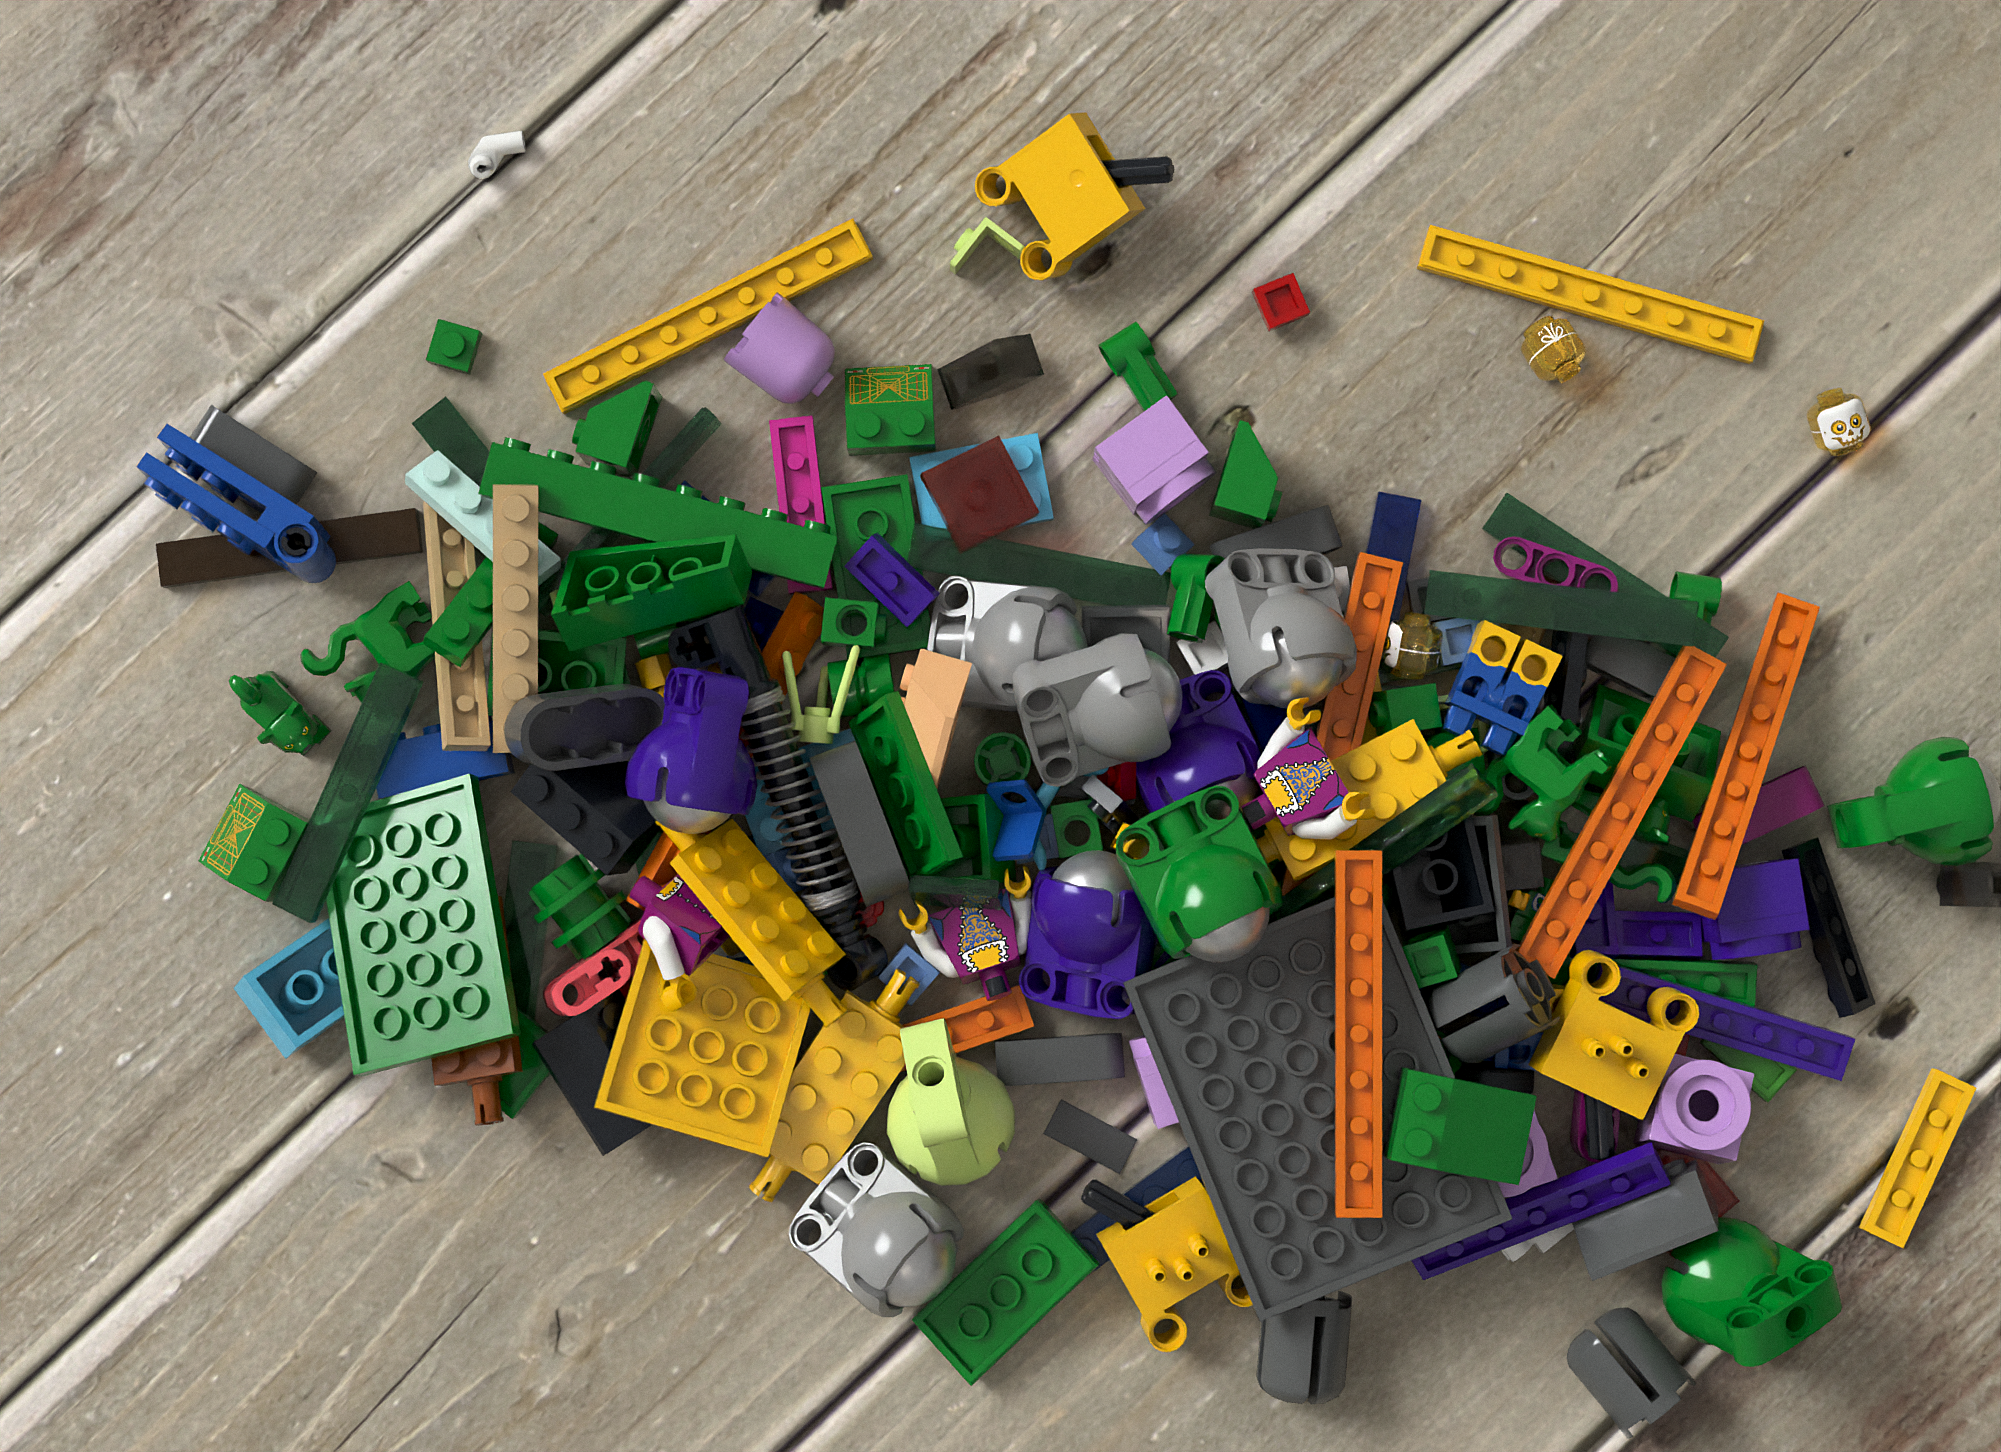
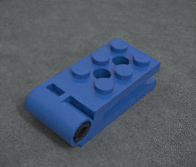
M168 423L165 425L157 438L168 449L164 455L176 464L175 467L195 481H198L201 477L203 481L212 486L211 490L226 501L233 504L238 498L262 513L257 522L146 452L136 467L147 477L144 485L154 491L156 497L176 510L181 507L192 516L191 519L212 533L218 527L217 531L228 538L227 541L243 553L250 555L254 549L307 583H320L331 576L336 566L335 554L327 544L331 536L312 514Z

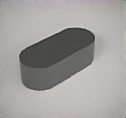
M613 684L530 695L518 701L508 713L504 726L505 741L510 752L517 759L526 764L550 771L629 761L637 745L655 728L662 725L665 707L664 698L653 690L630 684Z
M854 740L810 757L812 767L866 907L912 890L856 741Z

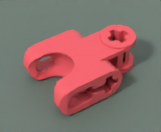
M642 917L630 924L623 932L589 957L579 960L554 977L544 987L542 992L546 1007L557 1016H576L593 1007L631 979L639 958L641 944L644 941V938L638 931ZM603 962H610L612 968L607 971L609 977L601 978L597 974L603 969ZM567 984H572L577 990V999L571 1005H568L563 999V990Z

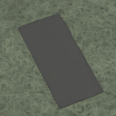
M1062 1099L1043 1133L1119 1174L1137 1141L1136 1138Z

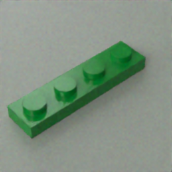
M538 522V539L551 550L557 543L559 534ZM488 557L483 560L424 636L423 645L460 668L493 626V562Z

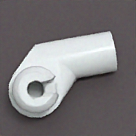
M523 131L483 137L468 160V167L471 173L479 179L488 178L494 173L504 155L526 152Z

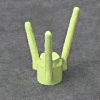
M855 645L851 649L832 714L831 708H826L828 667L823 666L820 670L816 707L805 706L804 715H802L791 653L789 651L783 652L784 673L791 709V723H796L791 730H799L798 736L801 738L798 741L833 744V734L840 731V718L860 653L859 646Z

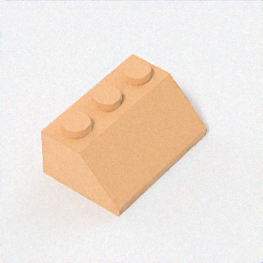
M920 649L916 664H906L900 689L907 691L906 698L901 697L938 790L950 751L972 663Z

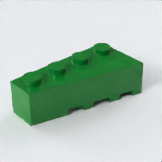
M736 534L570 551L551 616L569 651H574L745 604L752 570Z

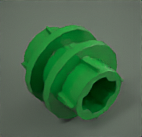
M576 854L532 886L530 888L531 891L528 892L540 909L533 916V919L539 924L551 916L562 930V933L552 940L551 943L556 949L566 944L577 960L585 959L629 927V923L632 921L620 905L628 897L622 889L609 898L597 882L605 874L600 869L594 870L582 854L579 856Z

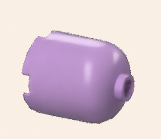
M778 292L742 334L744 337L735 348L732 347L724 358L727 364L782 403L794 404L800 402L811 392L819 397L834 378L828 372L835 356V349L831 339Z

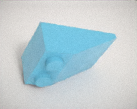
M329 918L244 975L234 987L236 993L285 1059L344 1018Z

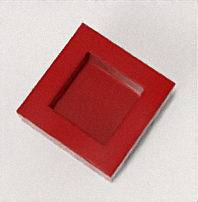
M1294 273L1252 290L1268 332L1310 314Z
M1124 762L1111 766L1104 774L1097 776V779L1123 801L1136 799V762Z

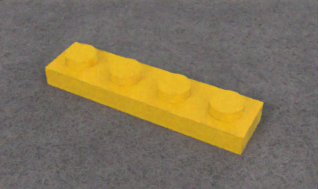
M1931 1068L1860 1223V1229L1900 1248H1904L1977 1089L1976 1087L1938 1069Z

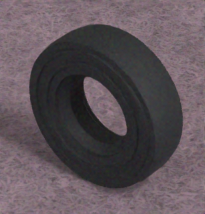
M1469 1063L1462 1064L1461 1068L1455 1072V1078L1528 1094H1532L1534 1090V1070L1494 1068L1492 1064Z

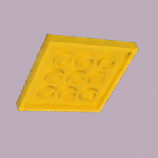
M644 939L594 1108L767 1158L811 1008L802 997L797 999L794 995L784 1002L755 966L712 954L690 976L685 973L681 975L683 980H689L696 986L697 995L695 999L684 1004L678 1010L670 1011L664 1006L662 1001L663 990L670 986L669 980L663 979L655 955Z

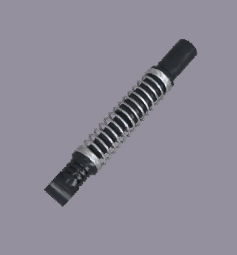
M743 604L704 616L672 631L668 639L670 655L679 667L697 669L717 662L722 674L738 676L745 679L748 683V703L741 719V726L744 731L739 738L748 741L749 745H747L746 749L748 753H752L754 756L752 759L754 766H758L759 771L756 774V779L763 780L764 782L760 791L769 795L765 805L770 807L780 806L772 812L770 818L775 820L785 819L777 825L775 831L779 833L790 832L782 839L781 845L795 846L787 852L786 858L791 860L800 859L793 864L791 871L795 873L805 872L796 881V884L800 886H809L802 892L803 902L821 925H825L823 928L846 954L838 963L827 970L828 975L838 988L844 991H853L883 972L888 964L887 952L877 938L870 934H864L868 930L867 925L860 924L864 920L863 915L860 913L856 914L860 910L858 903L861 898L859 888H857L858 885L855 884L856 880L842 881L841 876L849 874L852 869L847 868L841 871L837 869L836 863L845 860L847 856L841 855L833 858L830 850L841 846L842 843L836 842L828 845L825 837L834 834L836 829L833 828L823 832L820 823L830 820L831 816L828 815L818 819L815 810L825 807L826 803L822 802L813 806L810 797L819 794L821 790H814L811 781L815 780L816 776L809 777L806 770L807 767H810L811 763L807 762L804 764L801 754H804L806 750H799L796 741L800 740L801 737H794L791 728L796 723L792 722L789 724L786 718V714H789L791 710H783L780 701L785 700V695L782 694L783 691L781 690L782 687L777 679L770 676ZM705 636L708 637V640H709L710 643H706V642H705V640H704V637H705ZM780 811L783 812V815L775 816ZM784 825H788V828L780 829ZM791 837L794 840L793 842H786ZM796 850L799 853V855H791ZM800 864L804 866V868L795 869ZM805 877L809 879L808 882H800ZM810 890H813V893L806 895Z

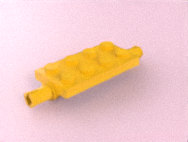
M1414 719L1332 760L1333 767L1349 793H1369V796L1360 802V810L1366 808L1375 809V816L1369 820H1357L1355 825L1331 840L1302 839L1296 834L1288 836L1276 817L1265 824L1267 827L1264 830L1265 835L1256 839L1267 862L1270 863L1277 858L1279 862L1284 860L1294 881L1297 882L1334 863L1335 850H1359L1456 801L1455 795L1446 780V777H1448L1446 772L1475 757L1482 756L1477 742L1473 740L1474 736L1471 731L1467 730L1464 734L1433 748L1432 745H1427Z
M731 819L707 835L706 833L686 834L676 832L663 826L656 820L657 826L661 827L681 851L670 862V865L785 1002L793 995L797 999L802 997L824 1023L825 1028L845 1014L848 1008L840 1002L823 981L825 975L823 973L838 963L846 954L737 823Z
M897 968L877 1000L872 999L870 1002L860 999L848 990L845 991L840 1002L848 1008V1011L829 1027L825 1028L822 1025L793 1069L770 1149V1158L755 1180L749 1185L751 1191L759 1196L767 1182L770 1181L763 1191L762 1199L772 1203L792 1171H798L819 1185L831 1169L840 1161L905 1065L900 1029L905 1027L899 1023L900 1017L898 1015L916 988L920 986V983L912 976H909L903 987L898 990L907 977L905 976L906 972Z

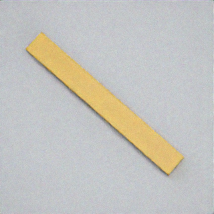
M852 218L543 373V376L561 412L566 414L748 323L758 315L768 301L771 302L777 292L786 300L791 301L873 260V256Z
M1433 225L1428 227L1417 269L1747 364H1751L1754 361L1765 321Z

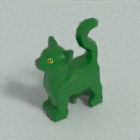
M408 581L386 594L373 609L360 615L353 622L340 625L330 635L328 655L325 658L319 659L311 650L304 649L300 654L301 663L311 674L327 676L336 672L343 663L346 643L352 640L360 641L373 655L380 667L378 670L359 675L346 683L344 688L346 692L351 693L352 697L356 696L364 706L372 709L378 715L390 710L391 701L397 689L416 680L427 665L435 659V651L423 645V641L414 644L406 631L411 624L417 621L423 624L428 623L432 620V614L424 602H419L421 600L412 583Z
M266 671L264 674H258L254 677L242 678L237 675L230 677V687L240 697L241 708L265 729L257 737L261 744L271 743L285 753H299L304 756L315 744L320 745L332 731L318 716L310 715L302 704L287 690L289 685L274 671Z
M1549 705L1528 724L1524 736L1522 735L1520 740L1505 755L1491 762L1484 773L1485 796L1478 799L1466 791L1471 814L1484 816L1497 810L1504 796L1502 777L1508 773H1513L1527 784L1539 798L1525 805L1511 820L1508 827L1511 830L1521 828L1531 837L1540 838L1550 843L1560 834L1559 822L1562 813L1579 799L1589 778L1594 773L1604 775L1612 768L1613 762L1600 749L1584 755L1575 763L1569 764L1558 752L1559 746L1564 741L1573 742L1582 731L1571 719L1563 720L1556 709Z
M1584 788L1579 799L1571 806L1590 816L1602 793L1590 792ZM1654 798L1635 833L1648 842L1668 846L1670 836L1667 835L1671 821L1669 803L1662 798ZM1560 820L1559 836L1550 843L1545 841L1540 855L1563 865L1580 833L1570 831L1567 823ZM1619 860L1608 880L1616 887L1634 890L1649 881H1656L1659 885L1657 901L1659 903H1667L1672 899L1676 891V879L1671 871L1661 864H1643L1630 872H1626L1620 866Z

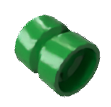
M888 653L866 656L860 666L856 665L841 718L856 716L861 713L863 706L869 707L885 694L895 692ZM848 660L827 663L833 706Z
M1007 732L993 733L984 738L976 748L974 756L976 774L986 786L992 782L1025 780L1031 765L1030 751L1025 742L1015 734Z

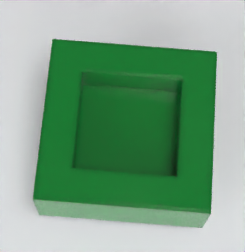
M438 319L426 361L470 375L482 332Z

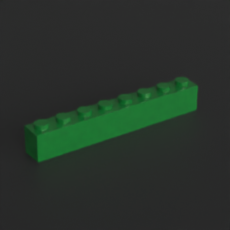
M505 437L503 445L492 442L478 492L482 497L493 499V484L538 485V512L651 543L736 534L751 570L824 589L838 536L829 534L831 529L829 525L811 520H805L804 527L787 523L788 514L763 508L761 515L744 511L746 503L720 496L719 503H714L701 499L703 491L677 484L675 492L659 488L660 479L644 474L634 473L633 480L615 475L616 467L600 462L591 461L590 468L572 464L573 455L548 449L547 456L529 452L531 444Z

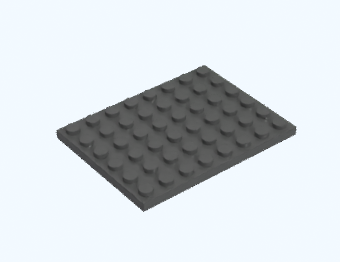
M1335 897L1268 923L1266 931L1258 944L1242 957L1226 962H1211L1189 955L1123 982L1260 1322L1513 1219L1497 1181L1391 1161L1384 1157L1402 1067L1455 1078L1383 900L1382 1218H1336Z

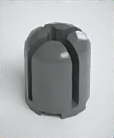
M1520 944L1510 945L1499 951V953L1460 972L1458 977L1437 984L1431 991L1428 998V1013L1435 1029L1505 995L1508 1001L1507 1004L1465 1024L1440 1039L1447 1052L1460 1062L1479 1063L1539 1032L1555 1026L1559 1021L1560 1016L1552 1020L1549 999L1556 996L1549 977L1537 959L1529 963L1515 950L1521 946Z
M1338 1290V1299L1326 1297L1325 1295L1261 1321L1256 1371L1260 1388L1278 1400L1296 1404H1303L1307 1398L1310 1404H1324L1340 1396L1346 1381L1352 1296Z
M1615 1308L1601 1315L1594 1321V1324L1644 1383L1651 1394L1647 1397L1606 1347L1589 1329H1584L1574 1338L1568 1349L1567 1362L1569 1368L1618 1425L1617 1427L1626 1438L1629 1439L1633 1437L1628 1430L1630 1427L1641 1420L1643 1422L1645 1419L1650 1425L1681 1400L1676 1391L1686 1381L1689 1385L1693 1386L1696 1385V1381L1681 1366L1636 1311L1630 1308Z

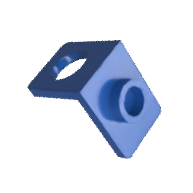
M1026 780L988 783L986 790L1004 815L992 856L996 861L1032 858L1035 854L1046 816V808ZM1003 793H1018L1026 799V802L1015 803L1009 801L1003 796Z

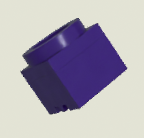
M1773 859L1734 866L1716 920L1701 915L1702 942L1710 943L1712 960L1752 957L1802 948L1799 931L1810 930L1798 859Z

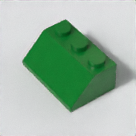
M1598 684L1585 716V721L1580 729L1582 733L1575 742L1573 752L1576 762L1584 755L1600 749L1613 764L1611 765L1612 768L1604 775L1594 773L1587 781L1588 784H1594L1605 789L1650 707V703ZM1695 722L1654 797L1662 798L1669 803L1670 816H1676L1692 822L1708 796L1714 780L1721 731Z

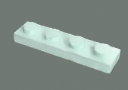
M435 451L405 474V484L493 562V499L479 495L480 487L440 451ZM538 539L539 586L560 569L561 558Z

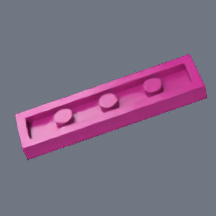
M813 416L769 420L779 512L788 514L787 523L804 527L805 520L825 524ZM829 568L824 589L787 580L789 595H793L795 591L810 593L833 590L831 569Z

